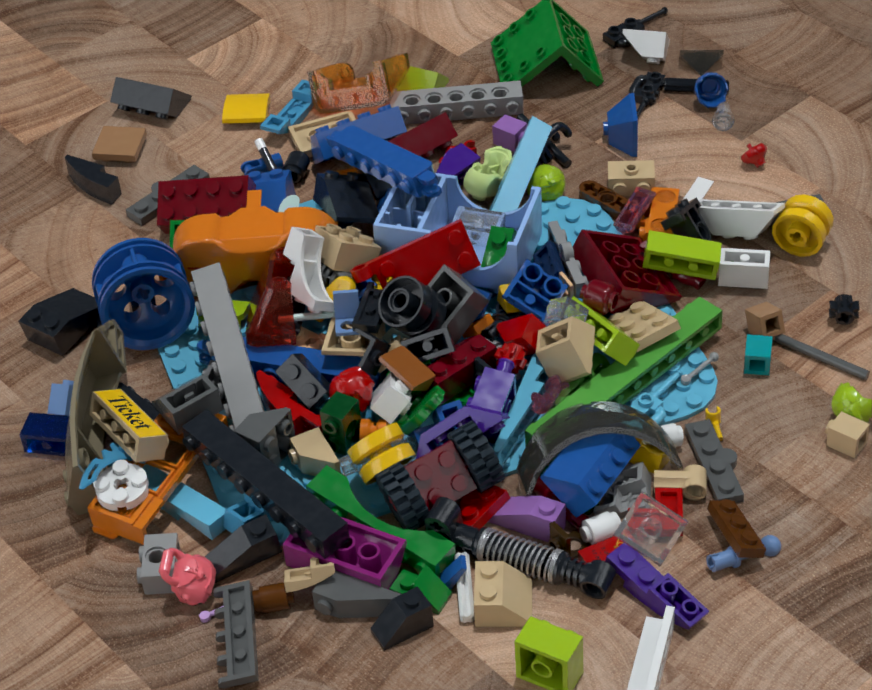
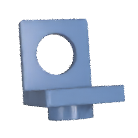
M358 289L333 291L336 336L360 335L353 331V328L348 330L341 328L343 325L352 324L359 307Z

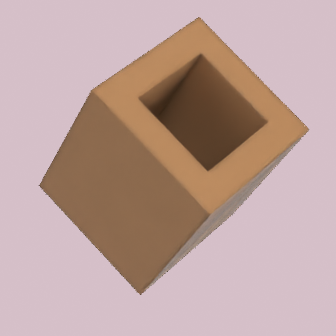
M766 301L745 309L749 333L773 337L785 333L782 310Z

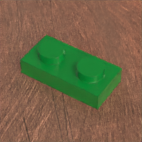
M491 226L481 267L491 266L504 257L508 241L513 242L517 232L515 229Z

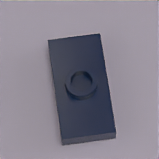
M550 240L547 241L533 255L535 263L550 276L559 278V272H563L566 275L555 243Z

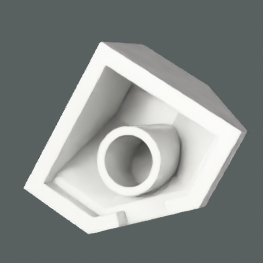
M623 29L625 38L644 60H647V63L660 64V61L666 60L670 41L666 32Z

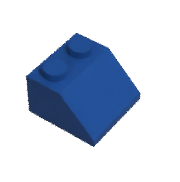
M273 169L270 172L260 173L259 171H253L246 174L256 184V190H262L261 206H266L276 213L283 199L290 195H296L290 170Z

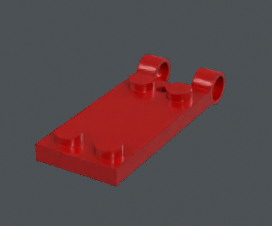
M459 219L370 261L359 264L352 268L350 273L355 283L366 281L376 274L382 289H384L388 284L386 282L388 277L395 279L400 276H411L428 285L444 264L459 274H463L481 264L463 222Z

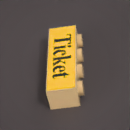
M122 389L92 391L89 415L135 462L165 458L166 448L169 444L168 435Z

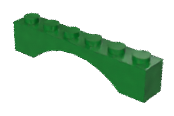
M328 465L306 485V489L340 517L406 539L407 544L401 563H407L415 568L418 573L426 565L440 578V573L455 560V543L434 530L418 531L403 529L389 525L374 517L357 501L350 488L348 478Z

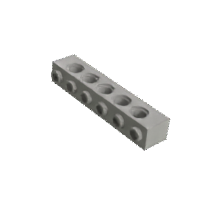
M521 81L389 92L391 108L399 106L405 125L425 123L444 112L447 113L450 121L504 116L505 114H524Z

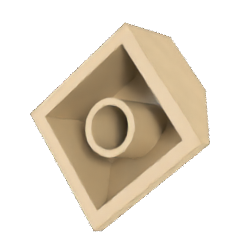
M475 561V627H524L529 617L532 616V578L504 561Z

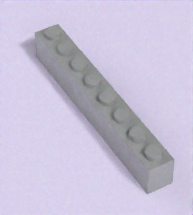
M220 262L191 271L193 281L189 282L193 296L198 295L199 301L195 302L199 316L203 315L205 320L200 322L204 335H209L210 338L206 345L210 356H215L216 359L215 362H212L216 377H221L222 382L218 383V388L222 398H227L228 403L223 405L227 418H232L234 424L229 427L234 431L249 414L264 412V408L227 281Z

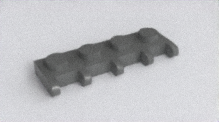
M250 580L217 587L213 590V596L215 598H223L224 607L217 608L214 611L215 618H224L225 630L216 633L217 642H226V654L217 657L218 666H227V676L218 679L219 688H229L259 681L252 594L253 586Z

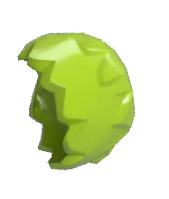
M549 164L537 166L528 183L527 194L530 195L531 187L534 186L541 187V198L544 202L561 197L566 183L563 172Z
M849 382L841 383L832 397L831 406L835 416L837 417L842 411L869 423V419L872 418V399L862 397L853 386H850Z

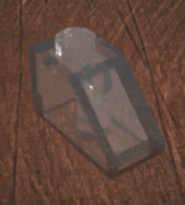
M568 296L551 299L546 309L547 313L544 324L550 326L571 316L586 322L589 310Z

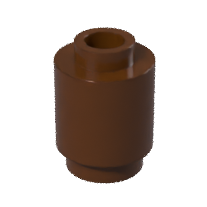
M284 582L259 586L258 590L252 591L256 613L263 612V614L289 610L291 608L290 603H295L294 592L286 593Z

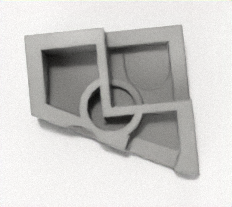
M643 462L627 466L622 470L604 494L606 499L602 506L594 507L593 512L595 515L606 511L609 513L614 511L619 518L628 517V508H650L652 476Z

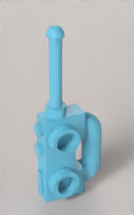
M674 371V374L655 392L650 394L645 392L639 395L638 399L632 402L631 406L626 408L616 419V424L623 425L633 436L637 433L642 434L644 428L657 427L666 417L663 401L659 399V396L678 378H681L682 371ZM649 415L652 416L646 423H643Z

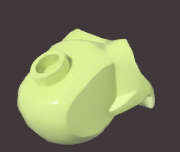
M502 146L487 149L484 153V163H473V166L466 173L463 183L466 192L471 194L472 198L484 201L486 198L496 196L501 180L512 159L511 150L505 149Z

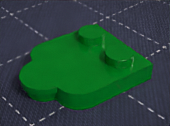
M438 385L421 397L416 395L410 401L412 405L409 411L403 416L400 415L395 421L403 431L404 437L418 428L443 401L445 391Z

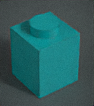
M747 334L744 374L770 376L773 336Z

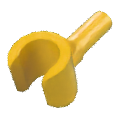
M716 406V413H710L708 408H706L705 420L710 419L719 440L722 441L723 436L720 430L721 409Z

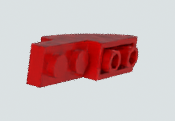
M261 370L256 372L260 397L267 411L285 407L291 409L295 436L318 427L322 432L320 415H316L303 404L298 403L297 395L288 386L277 381L274 376L267 375Z

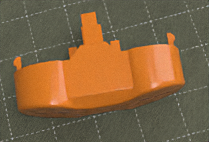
M262 190L247 191L246 208H240L229 216L221 217L216 213L202 214L183 221L175 231L173 250L182 261L188 282L193 281L191 271L220 262L230 294L247 282L273 280L283 286V282L287 277L292 276L295 266L291 264V260L283 255L291 227L315 231L316 225L326 226L327 224H334L338 226V221H335L327 213L311 207L287 208L284 212L276 213L266 206H261Z

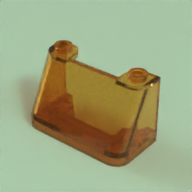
M401 53L383 60L373 61V70L365 74V77L355 78L353 67L344 62L308 71L307 74L315 109L322 114L377 107L389 103L409 71L408 53Z

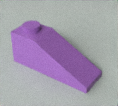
M543 496L511 497L488 522L549 542V523L555 521L563 530L566 526V504Z

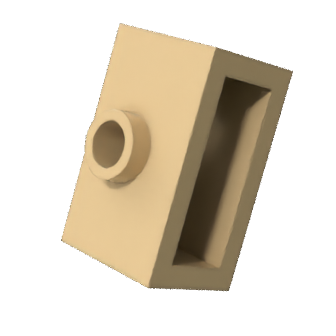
M654 160L608 161V189L623 197L650 196L651 188L655 187Z

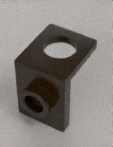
M555 521L549 523L550 547L564 550L569 553L570 557L575 559L578 558L579 550L592 545L590 542L585 543L577 530L567 534ZM571 541H579L582 546L577 550H571Z

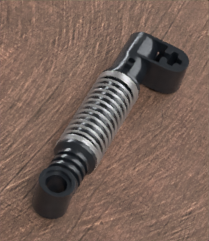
M438 497L424 522L426 531L434 530L455 543L456 550L473 555L475 560L504 561L515 569H519L520 572L526 573L528 577L532 575L533 578L538 577L539 580L544 579V582L548 581L550 584L555 585L567 583V585L576 588L580 587L584 594L593 599L605 598L616 576L613 566L605 561L593 560L591 563H587L586 561L570 557L568 552L558 548H549L548 545L543 546L542 543L537 544V542H532L531 540L526 541L525 538L520 539L519 536L515 537L512 534L503 533V531L498 532L493 528L482 527L479 529L463 523L459 505L447 497Z

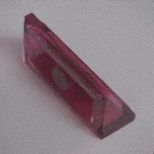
M636 187L613 224L617 231L622 234L634 231L656 195L654 191Z

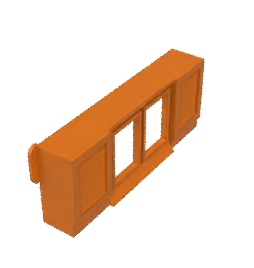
M159 413L154 422L168 435V439L183 444V433L178 435ZM219 413L214 415L226 426H228L227 417L225 415ZM187 449L177 464L162 459L146 461L145 464L170 473L156 491L149 489L146 499L132 509L127 510V507L118 508V511L108 510L98 502L97 496H95L87 507L93 524V532L109 539H116L118 536L144 545V536L147 535L146 528L200 456L194 451L190 452ZM126 460L128 463L136 464L141 468L145 465L134 460ZM121 484L116 489H119L120 487L126 488L127 485Z

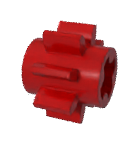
M504 343L502 348L498 347L494 355L497 359L495 365L498 366L499 359L501 358L510 359L515 364L511 373L517 374L519 369L523 370L527 363V360L524 358L526 352L516 343Z

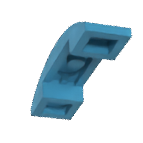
M302 79L292 90L293 98L278 115L270 114L260 125V129L276 134L288 133L289 126L300 124L308 115L321 91V84Z

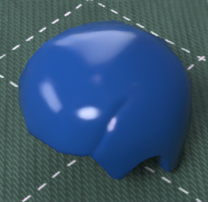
M707 72L697 79L694 93L702 105L707 108H716L726 101L728 85L723 76L716 72Z

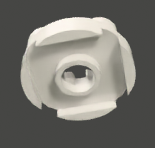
M126 460L115 461L112 466L102 471L97 480L93 482L98 502L104 508L111 511H118V508L127 507V510L141 504L149 492V481L145 470L136 464L128 463ZM121 484L127 485L126 488L120 487L119 489H116Z

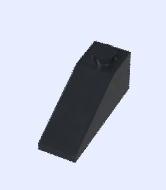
M265 514L241 525L205 557L213 563L216 569L215 583L281 553L282 549L277 534Z

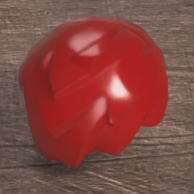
M359 366L351 367L332 379L329 395L331 398L337 391L359 399L360 411L364 412L367 406L371 405L375 383L370 378V375L362 371Z

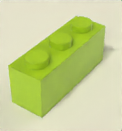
M649 230L644 252L643 268L716 280L720 265L722 243Z

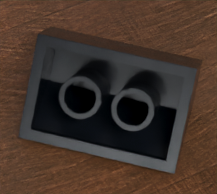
M116 77L110 102L117 104V109L130 112V109L134 108L137 109L136 113L149 116V113L153 112L156 113L155 117L168 120L169 116L176 118L190 102L192 95L172 88Z

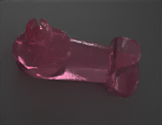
M558 375L551 376L545 383L546 391L543 395L537 392L532 393L531 400L534 403L532 411L538 415L549 411L555 404L561 391L568 388L569 384L567 382L561 383Z

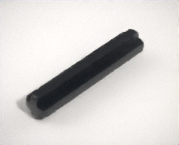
M665 78L664 90L694 92L697 79ZM726 80V83H727V85H728V91H727V93H728V92H729V81Z

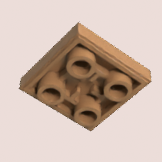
M103 126L92 151L93 160L136 162L147 135L146 128Z

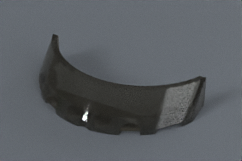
M593 401L587 405L580 403L563 409L541 425L533 433L519 459L517 474L521 495L531 496L541 472L560 451L583 438L611 433L629 435L649 442L669 457L671 469L680 470L683 469V465L673 441L652 418L624 404Z

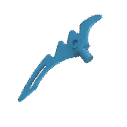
M111 443L112 451L102 450L103 459L95 458L88 465L81 478L79 489L83 490L95 482L101 470L117 460L132 461L133 459L117 443ZM95 467H97V468L95 469L94 473L92 474L91 479H88V477H89V475L91 474V472L93 471V469H94Z

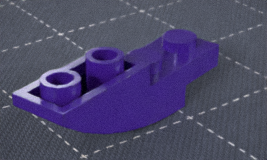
M627 541L606 556L605 562L612 565L616 573L624 580L623 587L661 617L664 616L666 605L675 607L674 624L690 630L709 613V610L669 573L663 576Z

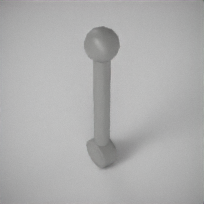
M710 353L709 358L690 374L682 375L681 383L689 385L691 379L711 362L718 361V353Z

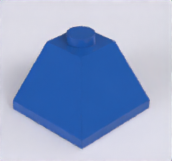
M629 93L607 112V122H603V135H608L609 145L632 157H637L638 118L634 93Z

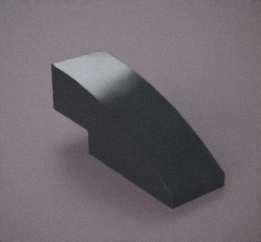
M68 154L65 156L69 176L87 194L111 205L121 196L118 176L106 173L104 165Z

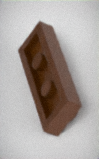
M729 499L710 500L707 510L738 558H763L766 547L735 501Z

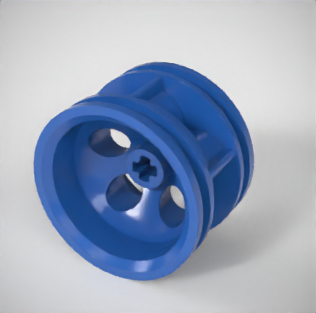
M151 238L128 239L109 248L99 258L94 267L92 289L98 305L101 323L103 325L107 321L115 319L124 334L125 347L135 350L160 348L175 341L189 327L195 311L194 296L179 255L167 244ZM155 275H159L166 277L167 279L164 281H158L154 277ZM122 284H125L121 291L115 292ZM155 295H161L167 299L159 306L151 303V299ZM131 301L139 304L138 309L134 312L124 311L125 306Z

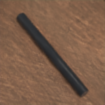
M523 113L517 116L518 120L524 121L528 125L530 120ZM550 139L545 143L550 153L565 168L572 164V161Z

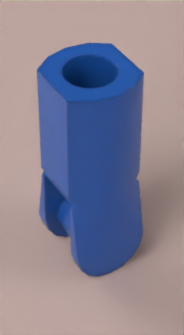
M272 154L271 157L277 169H283L284 165L280 154ZM262 158L246 161L241 165V171L245 173L244 175L253 171H259L260 173L269 172Z

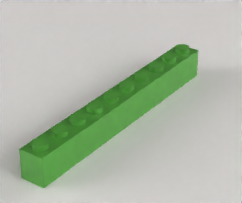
M700 296L692 303H688L684 309L675 316H672L678 320L681 329L639 352L636 351L635 356L626 366L617 360L614 361L607 368H603L590 381L585 382L573 394L566 396L556 407L548 410L535 423H531L525 430L526 449L546 463L552 462L587 418L590 417L604 421L722 329L723 310Z

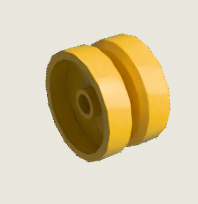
M806 194L795 195L787 200L785 208L776 218L772 225V235L781 249L789 254L799 257L812 256L818 253L824 244L827 235L833 227L834 217L829 207L818 198Z
M397 422L367 435L347 451L353 464L360 465L366 463L359 471L366 485L376 482L375 475L397 462L405 466L416 457L409 443L397 445L404 437V433Z

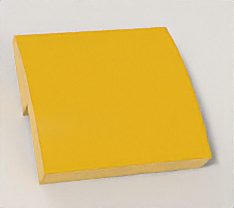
M270 93L227 95L223 107L222 124L264 122L269 116Z

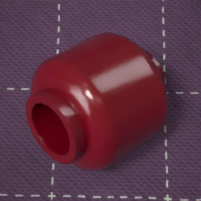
M593 279L588 285H583L580 291V299H583V303L601 315H606L609 311L615 310L619 300V293L616 292L613 284Z

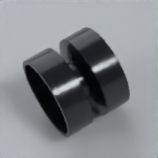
M400 276L390 281L383 289L378 302V311L383 322L411 338L440 329L446 317L447 308L443 296L411 276Z

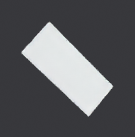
M698 177L683 199L687 198L688 201L696 197L698 200L703 199L714 181Z

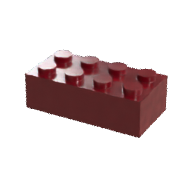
M249 175L158 181L157 226L165 234H170V220H186L196 215L214 213L221 217L229 216L240 208H246L247 191L256 190V184Z

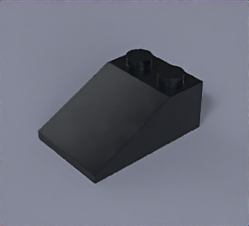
M327 170L325 173H317L313 200L335 221L375 222L379 212L369 183L361 177V174L348 172L347 175H341L336 171Z
M71 288L34 304L18 322L28 341L64 356L100 316L95 297Z

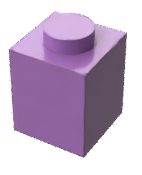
M505 114L492 126L493 144L515 152L527 127V123Z

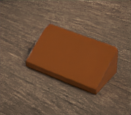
M405 346L397 347L379 357L380 362L411 391H427L436 377Z

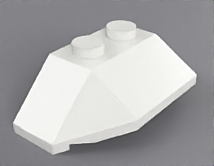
M700 199L698 201L701 206L697 210L713 235H721L723 238L738 236L751 240L757 238L759 234L770 226L785 208V203Z

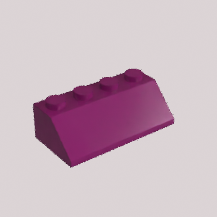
M343 518L348 522L350 541L326 559L317 552H311L304 541L299 537H293L291 534L283 543L286 566L294 569L310 566V558L315 557L318 558L319 564L332 562L336 571L389 589L398 576L407 541L406 539Z

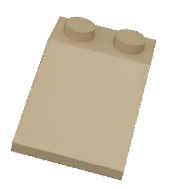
M331 318L321 354L363 356L371 340L362 335L336 336L335 318ZM382 321L378 334H370L384 341L382 337L386 334L385 323ZM352 324L343 325L341 328L346 330L352 329Z

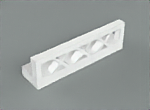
M666 605L663 619L646 616L627 690H659L674 631L675 607Z

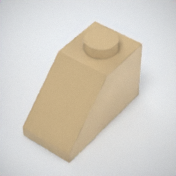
M319 427L289 438L291 449L288 450L289 458L293 465H298L302 473L316 476L326 465L341 473L340 462Z

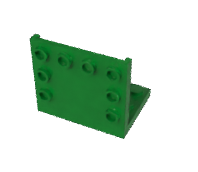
M541 0L490 42L500 82L521 81V87H523L560 56L567 60L573 70H579L587 82L591 81L597 87L604 82L589 31L554 0Z

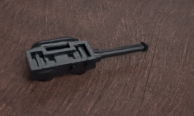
M662 7L661 10L643 19L627 18L624 23L609 27L608 31L603 33V41L613 48L631 46L630 42L623 35V29L645 30L643 24L662 14H666L668 12L667 7Z
M647 72L646 75H639L634 79L629 88V93H634L635 102L640 103L637 109V118L640 117L645 107L648 105L652 106L656 102L664 86L666 75H662L659 72Z

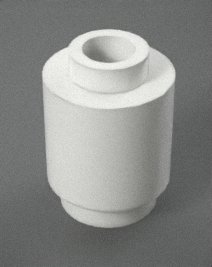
M606 511L583 520L582 527H580V535L585 543L590 542L593 545L622 532L623 527L616 512L609 513Z

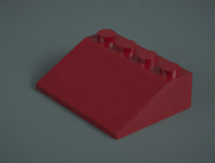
M582 229L572 246L574 258L579 260L581 271L589 282L593 279H599L615 286L616 292L619 293V300L615 310L609 311L610 313H622L629 309L633 303L645 301L654 307L680 301L682 296L664 271L643 268L645 251L639 249V245L643 242L640 237Z

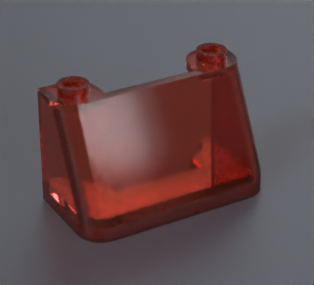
M285 247L276 248L271 253L250 301L245 332L246 342L249 346L296 344L292 285L289 280H286L288 276H292L295 265L291 264V260L283 255Z

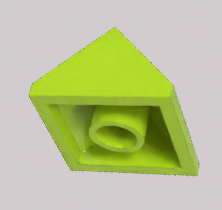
M399 64L392 92L441 88L447 85L449 78L438 72Z

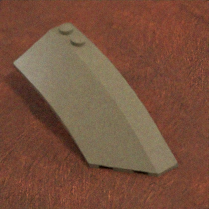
M115 319L107 321L92 331L74 378L66 434V469L63 470V478L67 484V491L64 492L65 502L68 507L73 508L77 515L89 513L87 507L96 496L93 483L83 490L79 489V485L91 461L95 458L103 459L101 451L105 449L107 434L89 415L92 391L117 389L122 374L127 373L124 334ZM95 467V468L93 469V471H92L91 474L89 475L88 479H91L92 474L94 473V471H95V469H96L97 467Z

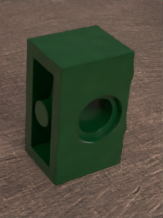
M336 391L320 410L322 432L333 452L348 456L347 451L360 440L361 414L359 399Z

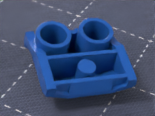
M526 259L502 295V298L526 315L533 313L544 324L568 288V285L565 283L563 285L561 279L548 275L538 264L530 263L531 261Z

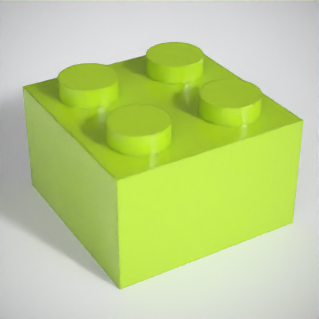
M530 616L514 641L516 677L547 690H573L584 673L583 636L578 635L572 630H565L552 625L546 620H539Z

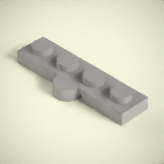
M558 221L548 222V241L550 240L555 243L566 276L574 285V297L580 298V291L583 285H588L587 277L581 274L580 262L574 258V250L571 242H567L566 231L564 229L561 230Z

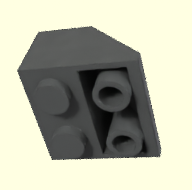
M205 374L196 376L151 401L154 408L178 435L183 433L181 426L206 409L213 415L223 410L218 388Z
M285 407L249 414L234 432L279 467L281 461L288 455V450L291 449L289 438L295 436L291 409Z

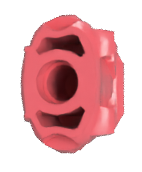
M169 548L163 551L159 574L166 583L171 585L172 592L176 594L180 602L194 606L199 603L204 604L209 596L212 595L216 569L213 563L204 556L184 554L176 548ZM175 556L177 562L174 563L173 574L171 577L169 576L171 570L173 557Z

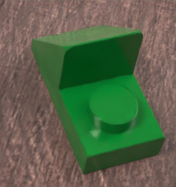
M426 565L419 575L403 569L389 590L403 594L418 586L431 603L432 612L439 615L451 598L452 591Z

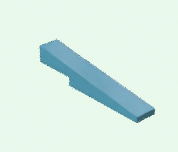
M534 116L530 118L501 180L498 192L489 211L510 212L518 209L552 126Z
M536 353L531 358L508 412L510 418L504 422L505 427L501 429L493 448L501 466H503L545 402L544 385L549 377Z
M148 464L142 467L149 481L148 488L156 491L168 474ZM182 482L179 483L162 506V509L176 520L183 518L211 540L225 530L223 528L226 508Z

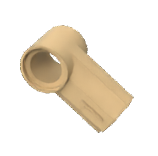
M696 464L686 466L683 471L654 470V493L655 488H682V494L685 498L693 501L701 500L707 494V471L703 466Z

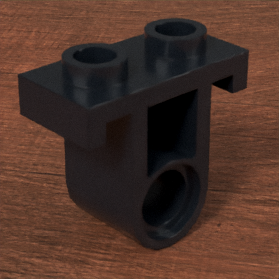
M697 197L691 201H688L686 198L675 204L674 208L666 212L667 217L660 222L665 230L671 228L674 235L711 241L710 230L697 210L701 206Z

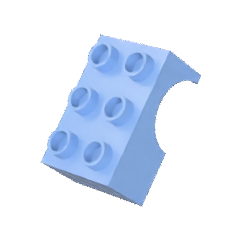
M435 173L438 178V186L442 190L440 196L435 198H429L425 195L417 198L405 193L396 186L392 187L373 224L374 243L382 247L379 256L461 219L478 260L482 264L491 226L513 228L516 230L517 234L514 241H508L506 253L500 261L487 267H481L480 265L461 274L473 286L487 288L493 293L498 294L500 285L512 282L526 259L531 261L542 235L541 187L532 186L528 201L522 207L510 212H493L477 206L462 192L457 176Z

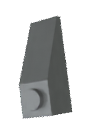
M336 570L333 575L319 582L312 591L315 610L324 615H331L337 618L379 617L391 600L401 595L400 593Z

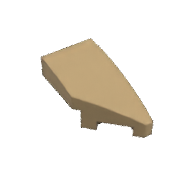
M312 557L308 567L284 570L286 593L313 586L327 579L335 573L334 563L319 564L318 558Z

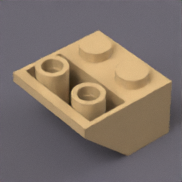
M327 224L326 226L316 225L315 232L325 238L321 252V262L334 271L350 272L355 266L370 261L380 254L382 247L374 243L372 237L360 234L361 230L358 228L347 226L346 229H341V227L334 224Z
M571 316L538 330L536 355L553 386L559 387L591 374L595 326Z

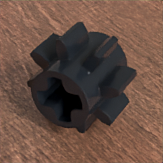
M841 294L834 301H829V318H835L837 324L848 325L854 321V318H859V301H853L852 295Z

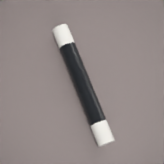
M262 138L255 140V145L268 171L277 169Z

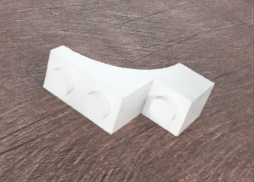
M291 227L283 255L291 260V264L295 265L287 292L295 297V301L307 305V309L313 313L322 314V311L333 312L334 303L324 287L321 275V252L325 238L312 229Z

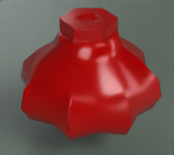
M749 143L747 145L749 150L741 156V160L747 164H754L759 168L766 163L767 147L762 143L752 147Z

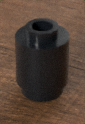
M292 151L282 170H290L293 183H298L303 179L310 164V159L302 151Z

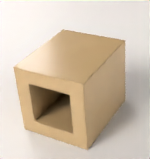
M841 411L835 420L831 419L827 424L825 433L828 434L826 446L855 458L868 442L870 424Z

